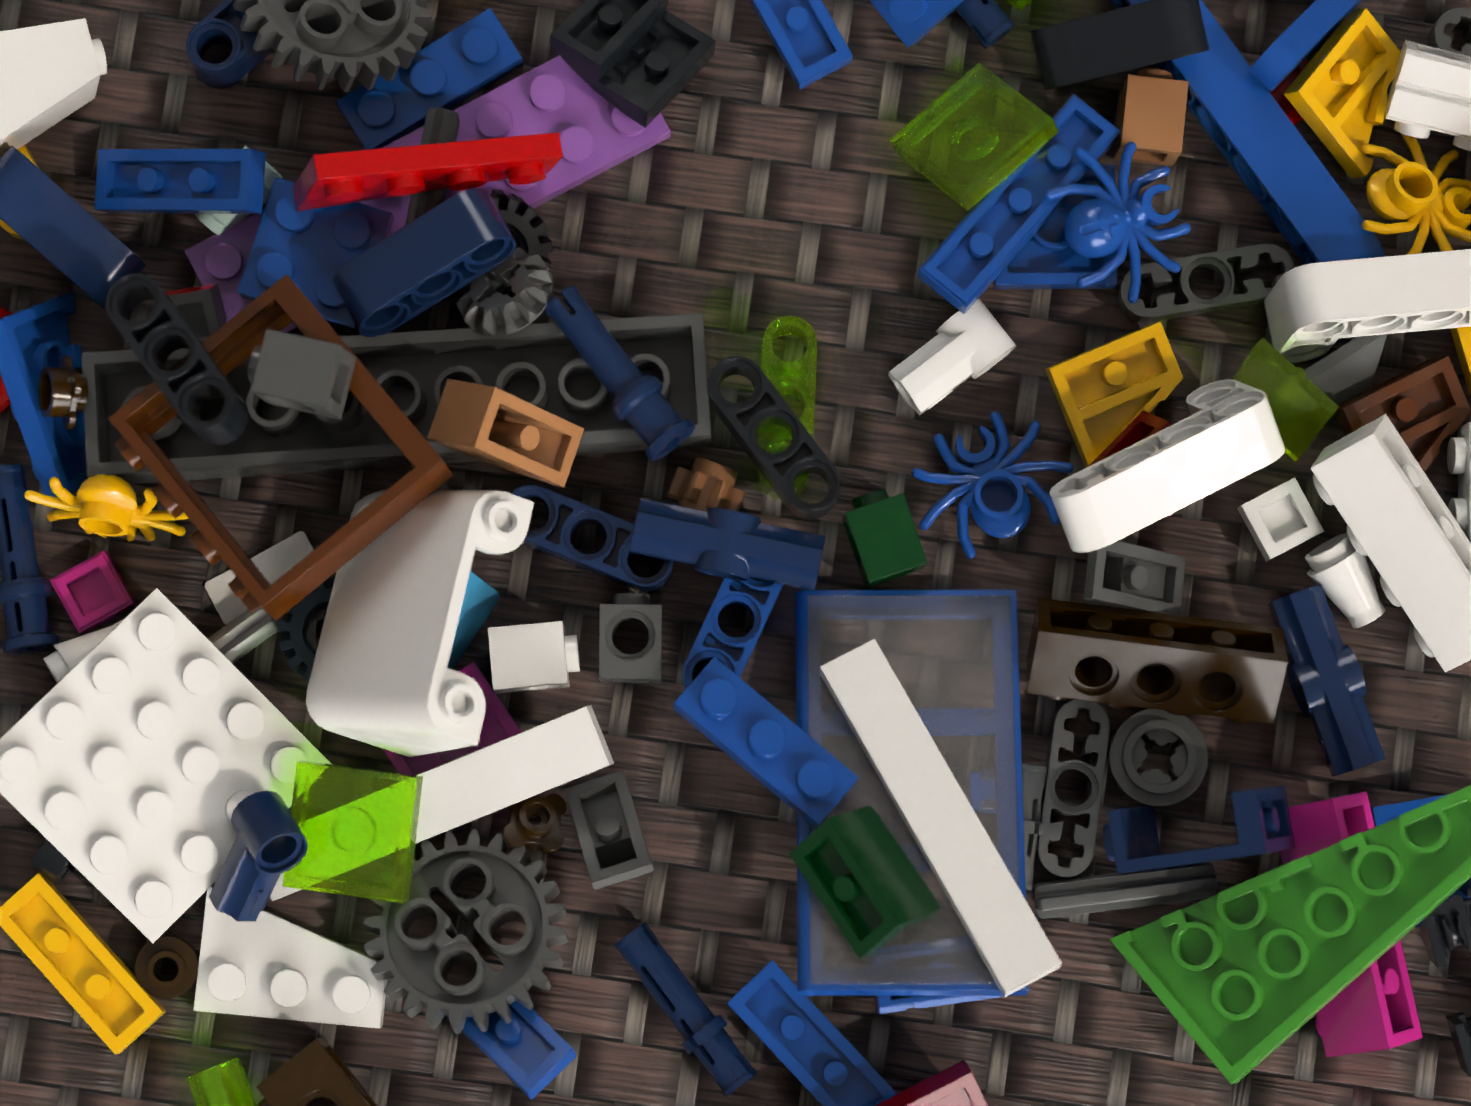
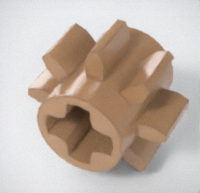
M696 457L691 471L679 466L677 467L667 492V497L679 501L678 505L705 512L708 507L739 512L745 492L734 488L738 477L736 471L719 463Z

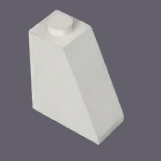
M86 18L0 31V157L11 145L19 149L95 98L100 75L107 74V62L101 40L99 38L91 39Z

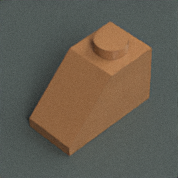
M447 379L427 438L470 458L565 488L584 428L496 387Z

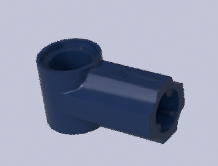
M268 790L247 796L233 810L231 823L237 833V837L209 895L217 911L226 913L237 922L256 921L260 911L264 910L280 874L300 863L308 848L307 840L283 798L278 793Z

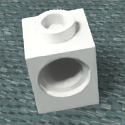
M562 621L488 628L492 686L496 694L570 687L569 672H580L577 635L565 636V626Z

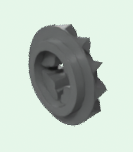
M519 247L501 264L462 287L463 296L456 305L465 323L474 332L489 337L509 335L528 326L544 311L553 292V277L539 254L530 256ZM503 284L506 287H512L511 291L515 296L510 298L507 294L503 296L501 293H495L494 291Z
M1150 708L1133 714L1121 724L1112 736L1108 764L1116 780L1117 787L1137 803L1164 807L1185 800L1197 790L1207 771L1208 750L1201 731L1185 715H1174L1165 710ZM1142 735L1156 747L1166 744L1170 745L1178 741L1180 745L1172 750L1173 754L1167 758V763L1171 768L1169 772L1174 777L1173 780H1171L1168 774H1163L1158 768L1149 771L1145 770L1138 774L1136 770L1143 765L1142 761L1148 756L1147 750L1144 748L1146 744L1141 738Z

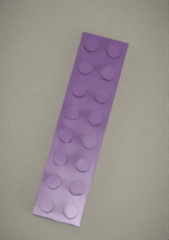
M560 55L453 110L458 113L460 120L456 142L559 132L563 157L546 173L545 179L522 185L510 184L509 179L486 182L485 185L478 187L488 190L489 194H492V189L503 190L506 195L510 196L513 193L522 198L533 209L671 137V131L661 112L644 128L593 90ZM424 126L382 148L421 145ZM447 188L445 201L464 190H450ZM411 195L388 197L359 203L393 213L394 221L389 233L390 236L406 225ZM264 209L262 214H254L238 222L220 236L215 234L184 250L203 286L218 283L227 322L253 302L252 300L240 297L237 291ZM291 322L280 332L294 335L299 332V329Z

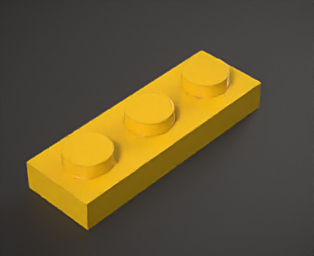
M42 873L36 874L0 907V926L115 1055L122 1053L166 1012L165 1008L156 998L148 994L141 987L131 970Z

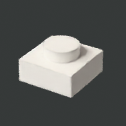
M1295 477L1237 508L1266 562L1324 532Z

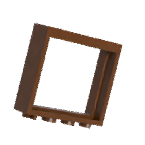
M287 274L202 342L225 375L252 355L258 345L262 346L266 329L280 332L291 322L294 323L304 337L340 344L354 355ZM189 353L167 371H175L181 368L187 362ZM358 358L356 359L349 387L350 392L414 469L273 584L268 581L151 437L177 415V412L156 382H152L108 418L123 436L114 443L121 451V454L137 472L147 466L160 483L153 487L151 491L175 519L185 512L198 529L189 536L190 539L213 566L223 559L236 575V578L229 582L228 586L251 613L262 607L277 621L453 476L441 457Z

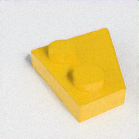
M1367 8L1353 10L1347 15L1284 92L1285 97L1350 178L1364 177L1371 171L1374 159L1367 157L1362 152L1361 147L1369 143L1373 126L1383 124L1388 103L1387 90L1389 84L1394 80L1401 53Z
M1161 321L1154 322L1045 369L1085 468L1143 410L1151 413L1158 403L1165 400L1183 379Z

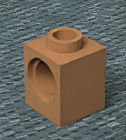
M1142 69L1137 72V75L1127 76L1120 89L1116 128L1121 133L1115 142L1113 160L1121 161V155L1126 144L1134 142L1136 150L1131 162L1173 166L1182 153L1189 81L1173 80L1171 72L1160 69Z

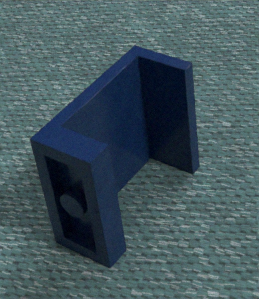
M1278 786L1231 793L1239 843L1161 854L1154 806L1107 811L1109 824H1105L1103 828V843L1106 855L1111 862L1115 861L1117 874L1295 848L1286 787Z

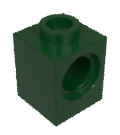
M880 489L851 500L854 510L845 512L842 521L866 589L925 568L928 562L904 493L888 497L886 489Z

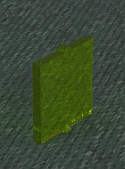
M1264 338L1254 346L1233 377V380L1240 381L1266 393L1285 446V453L1295 462L1305 454L1339 408L1335 402L1306 377V372L1302 368H1296Z

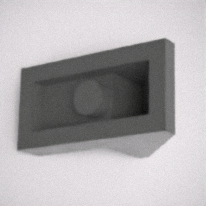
M1116 541L1101 549L1088 552L1084 603L1180 615L1186 557L1121 541Z
M624 770L564 788L593 890L654 872L651 856Z

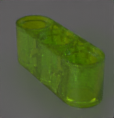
M792 315L782 316L772 321L764 331L760 368L780 395L789 394L799 399L804 412L798 419L813 438L817 365L816 333L812 326L804 319ZM787 334L797 336L805 345V354L796 361L787 362L781 360L772 350V343L776 338ZM768 424L757 432V443L766 452L780 453L790 446L791 436L783 426ZM756 467L757 483L762 491L772 498L780 499ZM810 473L799 476L794 482L793 487L796 496L802 493L807 486Z

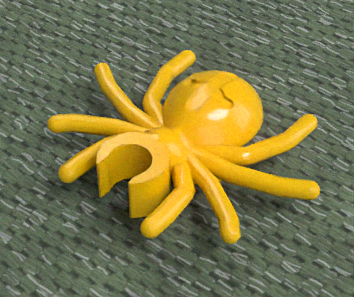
M1401 133L1411 151L1414 162L1408 161L1385 147L1369 143L1362 145L1361 150L1364 154L1383 158L1397 166L1396 169L1385 168L1372 174L1367 182L1366 195L1370 207L1376 214L1387 220L1400 222L1384 224L1365 220L1362 223L1364 230L1389 235L1413 231L1419 224V231L1413 246L1406 255L1420 254L1429 234V227L1441 252L1453 251L1445 234L1471 243V231L1466 230L1471 223V214L1460 212L1464 211L1471 204V180L1446 178L1439 183L1440 177L1450 163L1458 158V151L1451 150L1444 154L1433 170L1430 171L1416 137Z
M97 474L89 477L80 485L77 497L66 490L57 477H51L49 480L51 490L57 497L32 490H27L24 493L26 500L57 508L48 512L47 519L49 521L79 518L78 524L88 535L94 533L107 539V536L119 537L127 535V540L132 541L135 538L137 528L149 542L153 541L156 537L153 528L182 537L185 535L186 529L170 521L189 519L185 512L175 519L168 510H152L158 502L157 497L151 491L152 488L145 489L144 496L146 501L142 505H137L136 493L131 485L115 475Z

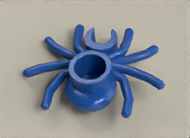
M1128 142L1121 155L1117 189L1113 179L1097 159L1083 147L1076 146L1073 150L1075 156L1090 167L1105 186L1106 191L1094 184H1064L1047 190L1044 193V198L1047 201H1052L1066 195L1095 196L1096 199L1085 200L1070 211L1065 221V239L1068 245L1078 254L1088 258L1104 257L1116 250V254L1098 271L1078 278L1076 285L1079 288H1084L1104 280L1124 262L1128 247L1131 281L1127 299L1130 303H1136L1141 286V258L1138 244L1144 252L1164 269L1173 273H1178L1181 270L1179 263L1166 257L1148 240V238L1153 241L1177 238L1188 234L1191 230V226L1188 223L1158 230L1152 228L1170 222L1179 212V209L1161 215L1155 212L1152 207V197L1168 191L1171 187L1165 184H1155L1140 193L1142 187L1157 179L1168 176L1170 169L1165 165L1151 169L1135 178L1129 188L1131 160L1136 150V144Z
M997 411L990 414V420L995 429L999 445L995 454L994 436L983 426H979L978 433L985 444V448L980 453L975 454L968 452L964 448L963 439L958 434L954 456L944 435L936 434L933 439L939 454L947 467L959 474L951 475L928 472L916 467L912 470V475L924 482L960 486L949 491L927 511L919 522L920 529L927 530L941 512L958 498L964 496L957 506V535L965 556L973 559L976 556V551L968 535V508L971 506L974 520L987 534L996 538L1013 537L1023 530L1030 517L1029 497L1022 486H1026L1043 503L1051 523L1054 525L1060 524L1061 522L1051 496L1032 477L1018 474L1034 471L1072 473L1073 465L1055 460L1023 461L1014 464L1037 438L1041 428L1039 421L1031 422L1025 436L1007 456L1010 442L1001 414Z

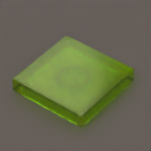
M978 63L889 140L899 156L968 211L1059 131L1053 118L981 63Z
M310 761L296 762L291 814L303 832L308 848L301 862L284 872L283 887L397 903L408 902L423 777Z

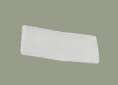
M299 531L252 557L251 560L268 581L273 584L314 549L303 531ZM231 569L207 581L204 585L225 625L248 610L241 599L228 586V583L236 578Z

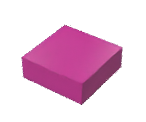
M105 550L50 579L75 628L81 635L137 606L109 553Z

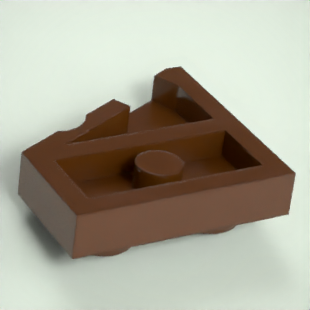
M1437 355L1334 407L1345 436L1386 414L1424 472L1439 454L1440 445L1447 436L1454 434L1471 412L1451 360L1446 355Z

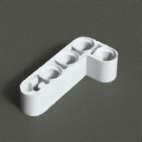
M1471 249L1318 262L1298 266L1287 271L1281 276L1264 300L1275 360L1281 363H1299L1316 359L1327 353L1340 338L1471 327Z
M1233 379L1219 380L1201 386L1191 392L1186 398L1191 416L1055 484L1050 490V496L1072 551L1083 553L1108 546L1279 459L1285 452V446L1266 393Z

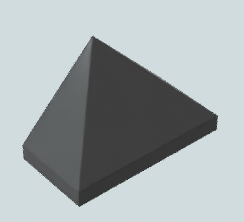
M1387 334L1354 338L1280 385L1269 395V398L1278 407L1339 420L1334 407L1370 389Z

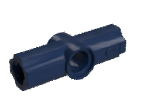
M641 498L630 552L694 565V570L716 577L739 581H749L750 577L800 589L815 590L826 536L761 523L762 519L734 510L708 507L705 512L677 504Z
M1321 584L1268 603L1276 626L1283 628L1286 651L1290 664L1287 666V674L1293 695L1302 713L1311 718L1332 777L1386 759L1363 699L1367 693L1361 667L1353 650L1349 645H1343L1333 613L1329 608Z

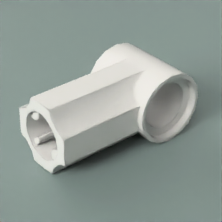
M979 298L965 314L958 311L937 329L938 335L889 371L888 376L894 383L896 390L919 415L944 399L969 377L972 376L973 379H976L987 372L1015 349L1016 344Z

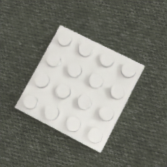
M158 588L154 589L0 738V794L152 943L217 880L237 837V833L231 823V817L238 803L251 794L268 790L278 793L283 798L287 807L290 808L332 766L301 732Z

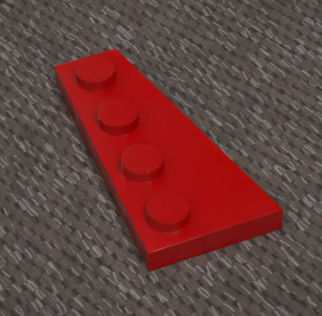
M557 132L315 154L293 186L296 212L388 197L407 196L447 188L450 190H467L481 187L486 182L509 179V183L514 185L535 183L545 179L546 173L563 157L560 135Z

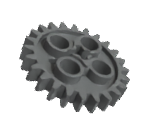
M235 0L233 4L234 10L245 12L240 25L241 31H259L253 49L255 51H262L272 48L276 52L271 64L274 69L284 65L286 62H290L295 65L293 80L298 82L307 72L314 73L318 89L323 90L329 77L337 78L343 92H349L355 77L360 80L367 90L373 89L378 75L391 82L394 80L399 66L408 69L416 52L420 51L428 34L426 29L432 18V12L426 9L429 0Z
M477 829L471 830L466 845H459L451 830L446 831L444 849L436 851L432 843L427 839L421 841L424 857L416 861L404 852L399 855L406 869L401 876L388 871L383 872L382 876L391 889L389 895L382 893H372L370 895L373 905L382 912V915L364 919V925L367 930L380 935V937L364 944L365 951L369 957L383 958L371 968L372 974L377 981L393 978L386 986L384 993L391 1002L407 995L403 1011L409 1018H413L426 1007L425 1021L432 1029H435L440 1024L444 1015H448L455 1034H461L467 1017H473L481 1032H486L489 1013L495 1011L505 1023L509 1024L512 1022V1014L509 1007L511 1003L517 1001L523 1007L531 1010L534 1005L527 990L532 985L547 991L552 987L548 978L542 972L543 968H562L563 961L561 956L550 949L551 946L568 943L569 938L566 930L552 926V924L568 917L564 904L549 903L561 893L555 880L539 883L547 872L542 860L535 861L524 867L529 855L524 845L514 848L508 855L505 854L506 842L500 833L495 835L488 847L483 846ZM477 876L486 880L484 890L477 897L462 899L456 896L457 887L466 878ZM433 890H439L452 904L463 921L468 926L475 927L483 944L503 963L501 971L494 972L466 936L458 935L447 914L430 898V893ZM430 916L437 919L436 930L431 936L423 940H414L408 937L411 924L418 918ZM517 921L526 926L524 935L514 944L502 945L495 941L497 930L507 922ZM466 961L477 965L476 975L471 982L457 987L447 983L448 972L454 965Z

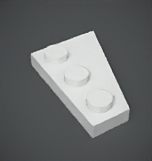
M213 886L207 889L193 1011L382 1028L386 998L384 990L387 986V980L377 981L372 974L371 968L379 962L378 960L291 923L267 910L260 911L256 921L237 922L226 913L215 909L209 897Z

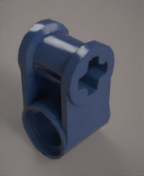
M224 0L202 21L196 24L187 37V54L194 71L200 81L209 87L222 89L235 85L268 54L274 52L272 48L262 51H255L253 49L259 31H241L240 25L245 12L234 10L233 4L235 0ZM225 44L232 48L230 56L221 63L211 64L202 60L204 52L212 45Z

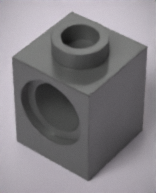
M266 329L262 346L258 345L250 358L248 368L249 381L252 383L250 391L272 405L341 419L357 358L340 344Z
M613 594V604H600V683H662V605H650L649 594ZM626 622H637L643 625L649 633L646 647L636 654L620 652L613 643L614 633L620 625Z

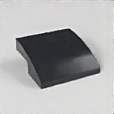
M585 0L550 35L549 43L575 73L593 90L626 116L646 128L713 57L716 40L668 12L669 0Z

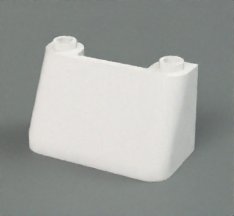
M388 489L366 495L359 500L351 513L350 520ZM435 490L336 572L306 692V706L309 715L318 726L327 731L407 757L478 745L485 716L486 701L482 689L471 677L449 669L447 666L475 549L493 555L514 551L523 543L528 532L534 502L508 492L496 490Z

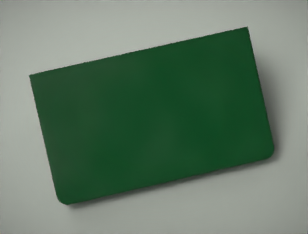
M868 805L828 818L789 854L859 959L874 954L905 926L928 918L940 909L939 903L872 806Z

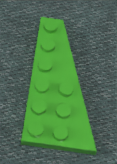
M1471 785L1109 940L1231 1085L1238 1083L1471 878Z

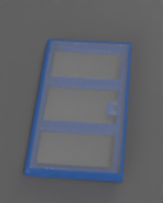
M801 590L796 592V725L859 777L856 784L825 820L868 805L872 806L940 905V909L932 916L905 926L874 954L859 959L797 867V993L807 996L1002 995L821 677L820 666L873 639L876 640L1026 900L1017 591ZM796 813V844L798 846L816 829ZM1029 985L1010 995H1027Z

